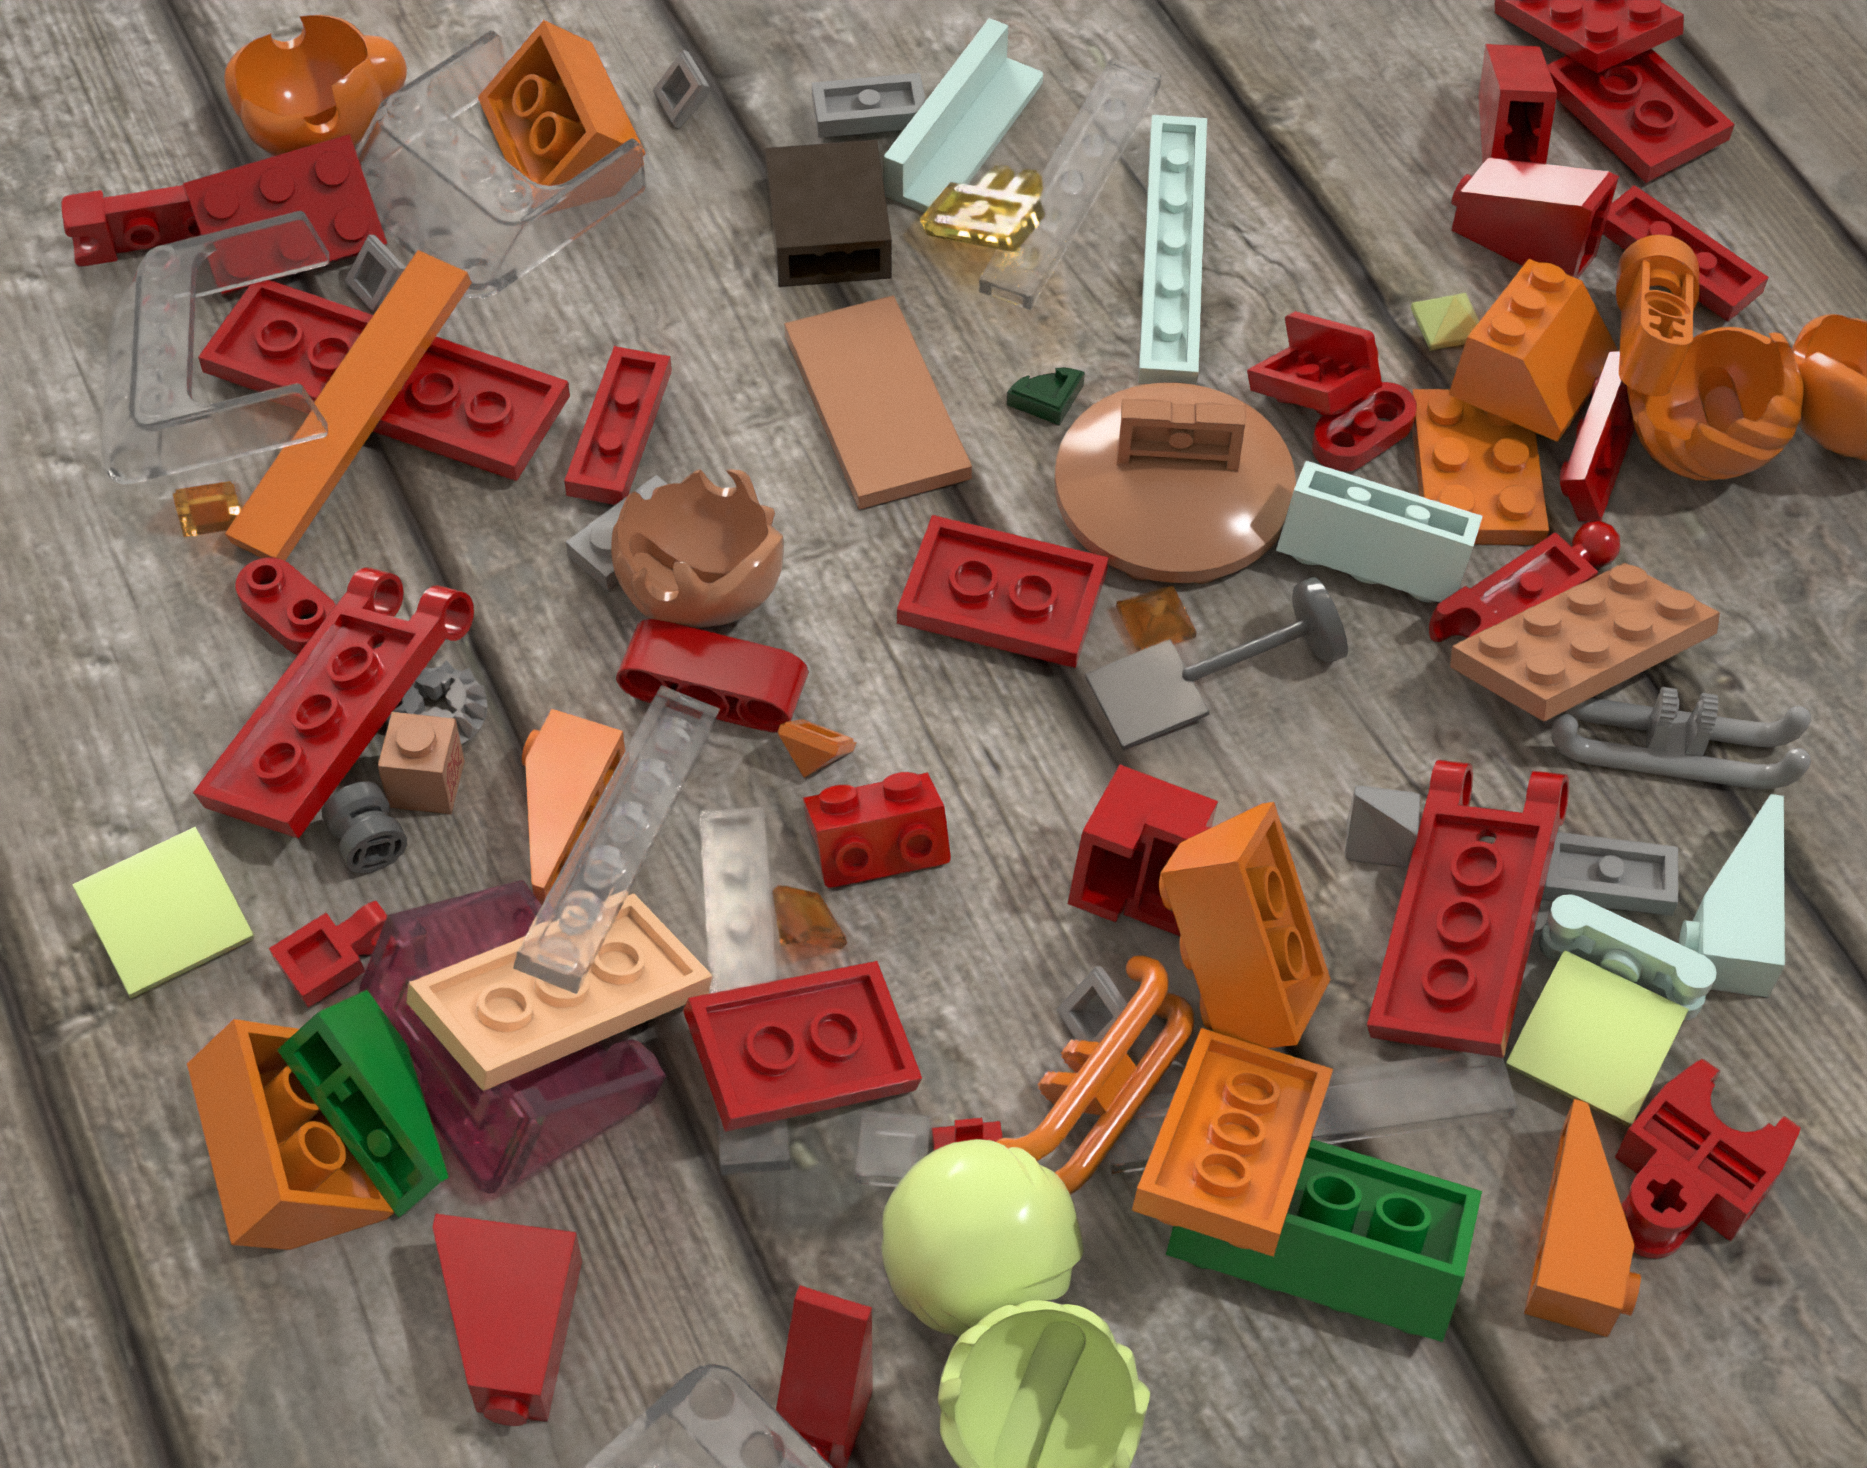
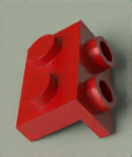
M1297 311L1285 317L1289 347L1247 369L1250 391L1276 398L1280 403H1293L1314 409L1321 415L1343 413L1351 407V403L1382 387L1378 361L1379 354L1375 336L1371 331Z
M899 772L889 775L882 782L858 787L835 785L824 789L818 795L803 797L806 821L818 849L822 879L828 888L947 864L951 860L945 806L928 772L922 774Z

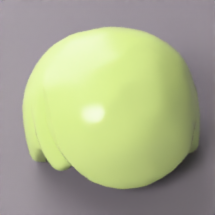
M975 1139L954 1142L926 1155L913 1165L892 1192L883 1212L882 1256L894 1294L901 1304L922 1323L933 1330L960 1337L972 1326L977 1325L990 1312L1002 1306H1016L1031 1300L1052 1302V1300L1065 1295L1070 1286L1072 1268L1081 1259L1084 1252L1076 1211L1064 1182L1052 1170L1039 1165L1036 1159L1025 1150L1018 1147L1008 1149L1004 1145L991 1140Z
M1031 1300L1016 1306L1005 1305L990 1312L977 1325L965 1331L952 1348L941 1376L938 1392V1404L941 1409L940 1434L951 1458L959 1468H1130L1140 1442L1150 1399V1391L1138 1379L1135 1357L1132 1351L1115 1341L1108 1324L1095 1313L1078 1305H1061L1043 1300Z

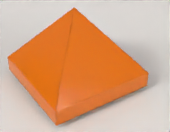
M804 719L780 724L778 730L779 737L804 778L853 752L857 743L853 741L854 738Z

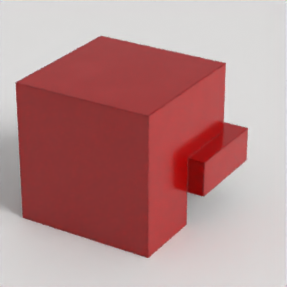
M1119 765L1082 830L1067 904L1115 923L1124 909L1123 915L1181 936L1173 910H1168L1163 904L1159 888L1160 873L1181 842L1212 828L1218 801Z

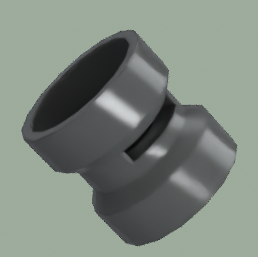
M357 782L345 786L335 792L322 808V818L329 832L334 837L341 839L339 852L346 866L352 872L360 874L375 872L395 862L407 847V837L400 823L395 818L388 816L390 807L383 790L378 784L372 782Z

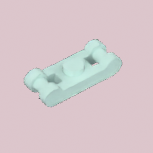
M1572 894L1562 895L1555 899L1548 914V922L1544 925L1540 935V949L1549 959L1559 961L1563 951L1566 950L1688 1008L1689 1010L1684 1020H1690L1698 1015L1705 1002L1706 994L1710 991L1717 974L1715 965L1706 956Z

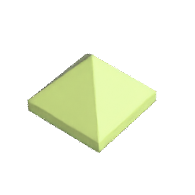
M1466 293L1413 302L1411 305L1412 313L1430 351L1465 344L1468 335L1479 323Z

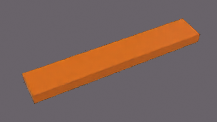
M417 250L226 531L225 535L230 543L260 558H278L286 561L472 282L468 272Z

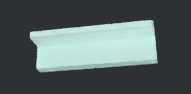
M991 18L986 21L883 156L885 197L936 218H944L1043 84L1042 71L1007 58L1008 25Z

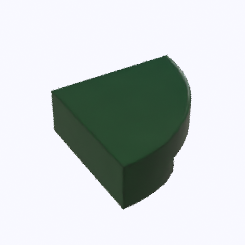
M1061 367L1055 368V373L1043 374L1030 378L1029 375L1024 376L1016 381L1008 390L1007 406L1060 426L1084 386L1085 372Z

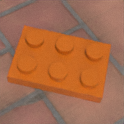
M1413 389L1412 395L1417 403V411L1412 434L1419 496L1483 516L1474 545H1537L1546 539L1549 527L1536 432L1448 395L1450 389Z

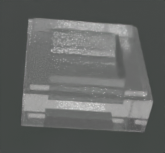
M863 1110L855 1170V1184L896 1187L911 1167L928 1155L931 1116Z

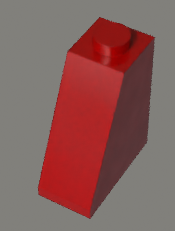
M1485 44L1478 95L1482 163L1488 158L1539 164L1547 163L1557 90L1539 46Z
M1488 158L1473 176L1466 174L1458 183L1451 200V204L1456 206L1451 231L1521 266H1524L1528 259L1538 263H1550L1560 267L1567 275L1578 279L1597 256L1619 176L1609 171Z
M435 1213L432 1228L467 1384L476 1412L483 1413L485 1418L494 1423L506 1426H522L527 1423V1419L548 1422L582 1265L577 1233Z

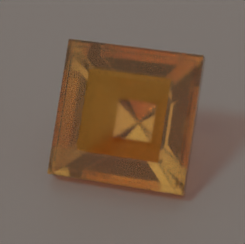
M1173 585L1116 602V608L1138 652L1168 639H1171L1172 643L1176 644L1196 638L1197 631Z
M778 885L772 891L781 946L842 949L848 944L847 937L819 893Z

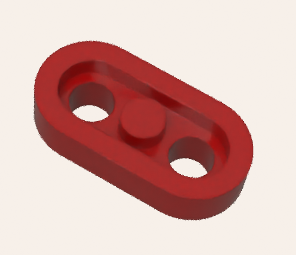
M1382 382V387L1351 403V407L1347 411L1336 415L1322 416L1316 423L1313 435L1312 452L1314 457L1323 466L1341 472L1353 471L1362 467L1411 432L1417 411V403L1414 396L1409 390L1399 384ZM1378 418H1385V419H1388V420H1390V421H1382V420H1379Z
M261 558L246 565L236 578L235 588L242 610L281 645L296 655L301 652L336 606L330 597L292 565L282 559ZM314 614L310 619H301L303 615Z

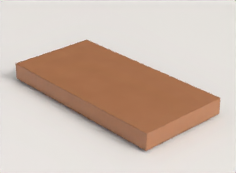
M894 295L784 323L787 343L859 510L972 479L970 460Z

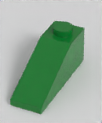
M368 990L317 1012L277 1049L398 1218L407 1214L449 1178L408 1045Z

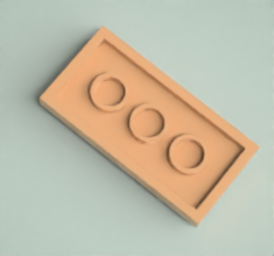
M633 893L411 981L408 984L406 1003L482 1091H485L686 1004L690 997L709 994L713 975Z

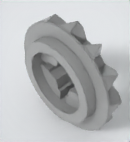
M446 660L441 667H425L393 712L456 719L462 745L470 740L482 727L487 716L488 704L484 685H480L476 681L470 668L460 671L454 669ZM446 695L450 711L433 707L425 712L426 709L422 696L438 700ZM390 714V716L387 718L388 724H389V721H390L391 714Z

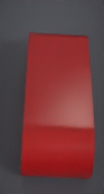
M646 619L637 624L617 672L616 681L625 693L644 702L775 733L778 732L780 724L792 720L809 670L799 657L782 649L672 622Z

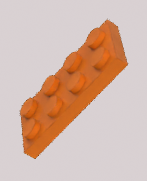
M1201 1028L1137 1187L1132 1211L1156 1218L1167 1225L1180 1226L1226 1241L1238 1248L1251 1249L1274 1257L1333 1069Z

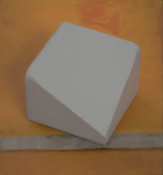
M1355 786L1347 818L1345 858L1356 862L1408 868L1418 835L1420 794Z

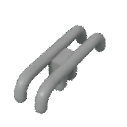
M1661 687L1654 707L1590 698L1564 711L1566 714L1557 716L1551 727L1553 744L1561 754L1577 762L1752 789L1786 787L1798 781L1808 770L1811 763L1809 753L1802 748L1791 749L1783 760L1772 764H1754L1703 756L1709 740L1753 747H1775L1797 740L1807 730L1811 722L1810 712L1805 707L1793 706L1782 719L1769 723L1717 716L1718 695L1702 693L1693 712L1678 711L1679 699L1677 689ZM1576 719L1589 723L1647 731L1646 748L1584 738L1577 734L1578 724Z

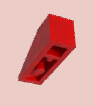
M799 1285L794 1298L774 1418L776 1450L784 1452V1457L790 1463L800 1468H826V1466L846 1468L873 1393L872 1307Z

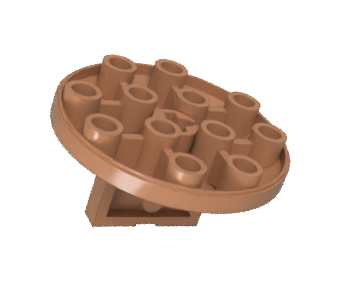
M1152 383L1118 391L1093 404L1075 420L1066 432L1057 454L1054 478L1056 501L1061 516L1075 538L1088 551L1093 554L1109 557L1108 564L1125 572L1129 577L1136 580L1149 579L1170 583L1195 582L1199 584L1210 583L1216 578L1232 574L1247 567L1263 556L1277 542L1281 535L1296 486L1295 469L1287 445L1267 419L1251 406L1233 396L1208 387L1185 383Z

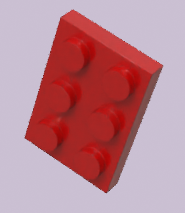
M1495 0V14L1596 73L1680 36L1684 32V14L1662 3L1660 0Z
M1652 48L1599 73L1592 71L1569 56H1564L1547 65L1557 90L1556 98L1645 183L1729 141L1735 124Z
M350 134L183 183L188 203L221 296L248 289L256 276L275 281L357 256L368 235H375L385 246L388 244Z
M932 515L897 607V624L1076 668L1107 574L1109 557Z
M878 961L690 997L683 1010L725 1132L916 1091L922 1080L920 1070Z

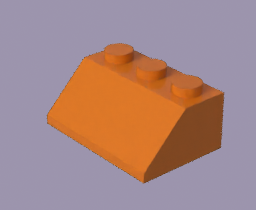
M543 20L478 96V100L525 205L532 212L538 213L612 192L646 154L593 43L548 21Z
M1528 259L1468 335L1448 395L1558 442L1592 394L1593 382L1597 376H1601L1609 352L1618 351L1583 281L1567 275L1556 265L1538 263Z
M1268 802L1253 807L1181 842L1160 873L1159 888L1163 904L1168 910H1173L1181 934L1180 954L1183 964L1189 971L1193 970L1201 994L1200 1014L1205 1027L1208 1030H1213V1032L1264 1048H1276L1298 1044L1331 979L1275 803Z
M233 1019L187 1063L231 1245L291 1250L387 1220L395 1213L277 1051L279 1047L299 1030L297 1028Z

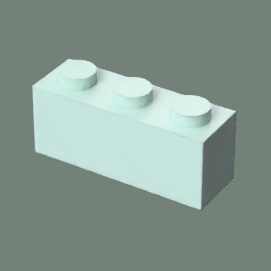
M1306 461L1294 488L1276 551L1291 555L1297 561L1307 565H1323L1351 574L1352 577L1363 583L1383 584L1408 592L1420 601L1440 603L1459 590L1483 516Z

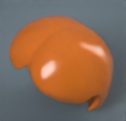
M329 15L300 16L303 30L297 38L285 42L277 41L271 37L270 33L240 48L230 59L224 75L229 102L241 119L243 127L251 140L272 156L350 134L355 148L375 125L382 112L383 103L401 90L407 77L405 59L394 43L380 36L363 35L349 21Z
M1827 314L1814 318L1802 328L1792 347L1804 385L1801 420L1798 426L1805 434L1827 450L1845 457H1854L1867 461V320L1848 318L1838 314Z

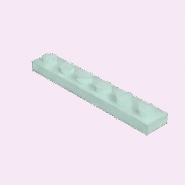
M1152 115L1138 383H1185L1197 385L1207 118Z

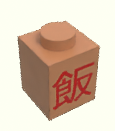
M392 712L378 762V769L389 807L452 814L465 762L456 719Z

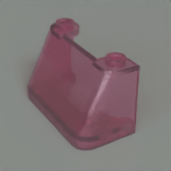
M524 880L389 914L359 988V993L365 990L369 991L407 1043L431 1122L471 1181L479 1190L487 1194L520 1184L646 1107L656 1098L667 1076L651 1051L641 1042L629 1039L613 1044L608 1052L605 1051L600 1042H597L482 1091L406 1003L409 982L553 926L550 913L545 906L540 904Z

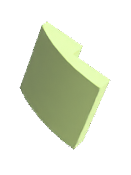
M196 827L72 884L130 999L254 940V935Z
M1564 950L1506 1062V1067L1573 1100L1577 1099L1588 1102L1591 1109L1630 1127L1634 1123L1689 1009Z

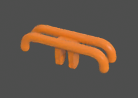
M1137 955L1127 961L1126 973L1128 977L1133 981L1142 983L1100 1042L1078 1041L1077 1039L1073 1041L1071 1039L1061 1052V1058L1064 1059V1063L1073 1069L1075 1073L1048 1071L1038 1083V1089L1046 1097L1045 1099L1055 1104L1042 1123L1026 1136L1020 1138H1001L996 1141L1008 1149L1011 1147L1021 1148L1033 1156L1036 1161H1039L1056 1149L1083 1113L1100 1115L1069 1161L1062 1168L1054 1172L1064 1182L1070 1195L1079 1190L1093 1176L1187 1043L1194 1029L1195 1013L1193 1008L1184 997L1168 992L1169 975L1162 963L1151 957ZM1154 1014L1159 1018L1167 1019L1162 1031L1137 1066H1135L1127 1054L1129 1048Z

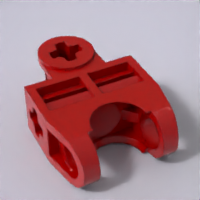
M1705 1059L1698 1060L1660 1090L1629 1127L1615 1155L1616 1159L1637 1173L1630 1186L1629 1195L1621 1206L1634 1242L1633 1252L1646 1258L1659 1259L1674 1254L1701 1221L1731 1242L1767 1197L1783 1170L1801 1130L1800 1126L1786 1116L1775 1127L1768 1123L1763 1128L1751 1132L1738 1131L1725 1125L1716 1116L1711 1105V1094L1715 1087L1714 1083L1721 1071Z

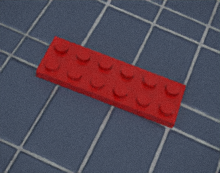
M256 276L200 353L198 359L203 373L310 409L373 315ZM436 336L373 432L517 481L570 397L569 383L567 380Z

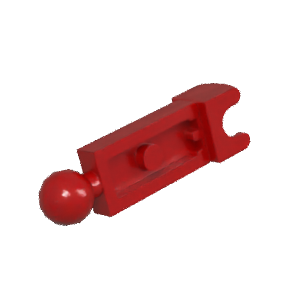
M183 185L104 197L103 191L97 190L67 195L61 201L64 231L68 237H72L75 264L78 266L116 262L118 260L117 253L202 240Z
M1590 521L1582 524L1573 536L1572 546L1556 532L1470 589L1464 586L1441 601L1434 609L1430 619L1429 635L1431 640L1442 642L1455 635L1469 638L1596 577L1598 571L1595 568L1610 565L1619 555L1621 548L1620 535L1612 525L1603 521Z

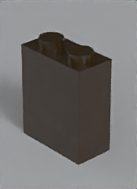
M866 140L765 148L767 192L778 287L892 279V238L878 141Z

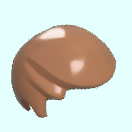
M699 469L687 476L681 483H672L655 488L651 499H643L636 491L627 496L620 511L618 521L613 527L611 542L612 563L617 580L623 591L636 608L648 619L672 622L696 629L721 626L745 617L757 609L773 592L782 570L784 539L783 535L772 526L775 516L774 509L760 505L752 481L746 472L735 469L725 470L736 483V487L721 488L714 485L704 472Z

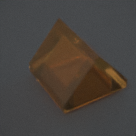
M236 480L175 489L176 492L172 493L184 537L227 531L243 508L240 484L236 483Z

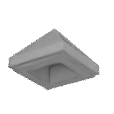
M682 50L655 86L653 93L672 125L681 128L708 99L710 87L689 52Z
M368 235L344 282L375 314L405 270V267L375 235Z
M1096 966L1056 1010L1075 1039L1078 1041L1100 1042L1124 1010L1127 1003L1103 967Z

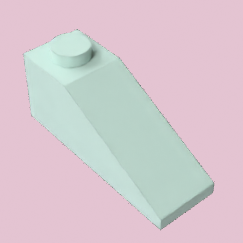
M1770 794L1704 895L1693 921L1684 920L1681 926L1679 944L1706 956L1715 965L1717 974L1710 990L1768 998L1785 966L1784 796Z

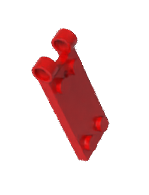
M369 567L358 570L352 576L347 592L193 791V794L206 809L299 839L444 641H457L469 631L474 618V605L471 597L462 591L439 585L432 586L424 592L416 612L407 621L394 617L402 605L404 596L403 584L400 578L395 574ZM384 642L380 647H376L379 643Z
M1437 760L1432 770L1429 792L1418 829L1417 840L1413 848L1367 1027L1370 1038L1504 1058L1558 828L1562 826L1567 812L1569 778L1567 774L1533 771L1527 787L1523 813L1469 806L1473 789L1472 765L1470 763ZM1487 836L1496 839L1493 844L1479 840Z

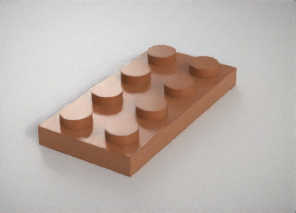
M1623 563L1453 645L1450 667L1545 722L1717 634L1720 612L1697 601L1690 593L1676 590L1649 576L1642 568Z

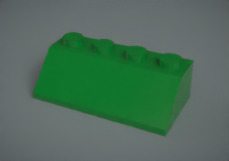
M1311 1139L1274 1257L1251 1249L1238 1248L1226 1241L1180 1226H1173L1166 1255L1189 1262L1202 1269L1215 1270L1256 1283L1268 1290L1281 1291L1328 1306L1338 1312L1351 1313L1395 1327L1408 1334L1420 1335L1443 1343L1465 1277L1482 1191Z

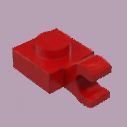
M375 900L362 906L351 917L337 926L325 912L268 949L276 964L309 1008L366 972L361 959L358 957L359 955H369L383 951L392 945L398 937L389 925L391 923L390 918Z

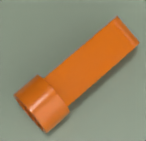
M1651 235L1637 240L1624 251L1617 267L1616 301L1622 312L1618 375L1623 383L1630 388L1651 396H1665L1670 392L1693 340V310L1699 298V264L1693 250L1686 243L1675 237ZM1656 285L1664 286L1671 290V292L1649 290V287Z

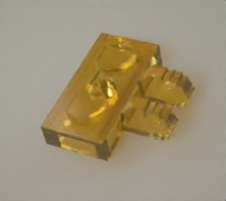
M994 165V168H991V171L987 172L976 186L950 182L920 218L927 236L1016 253L1046 216L1039 198L1042 196L1041 193L1044 189L1043 176H1040L1037 170L1022 169V172L1018 173V177H1015V171H1012L1009 166Z

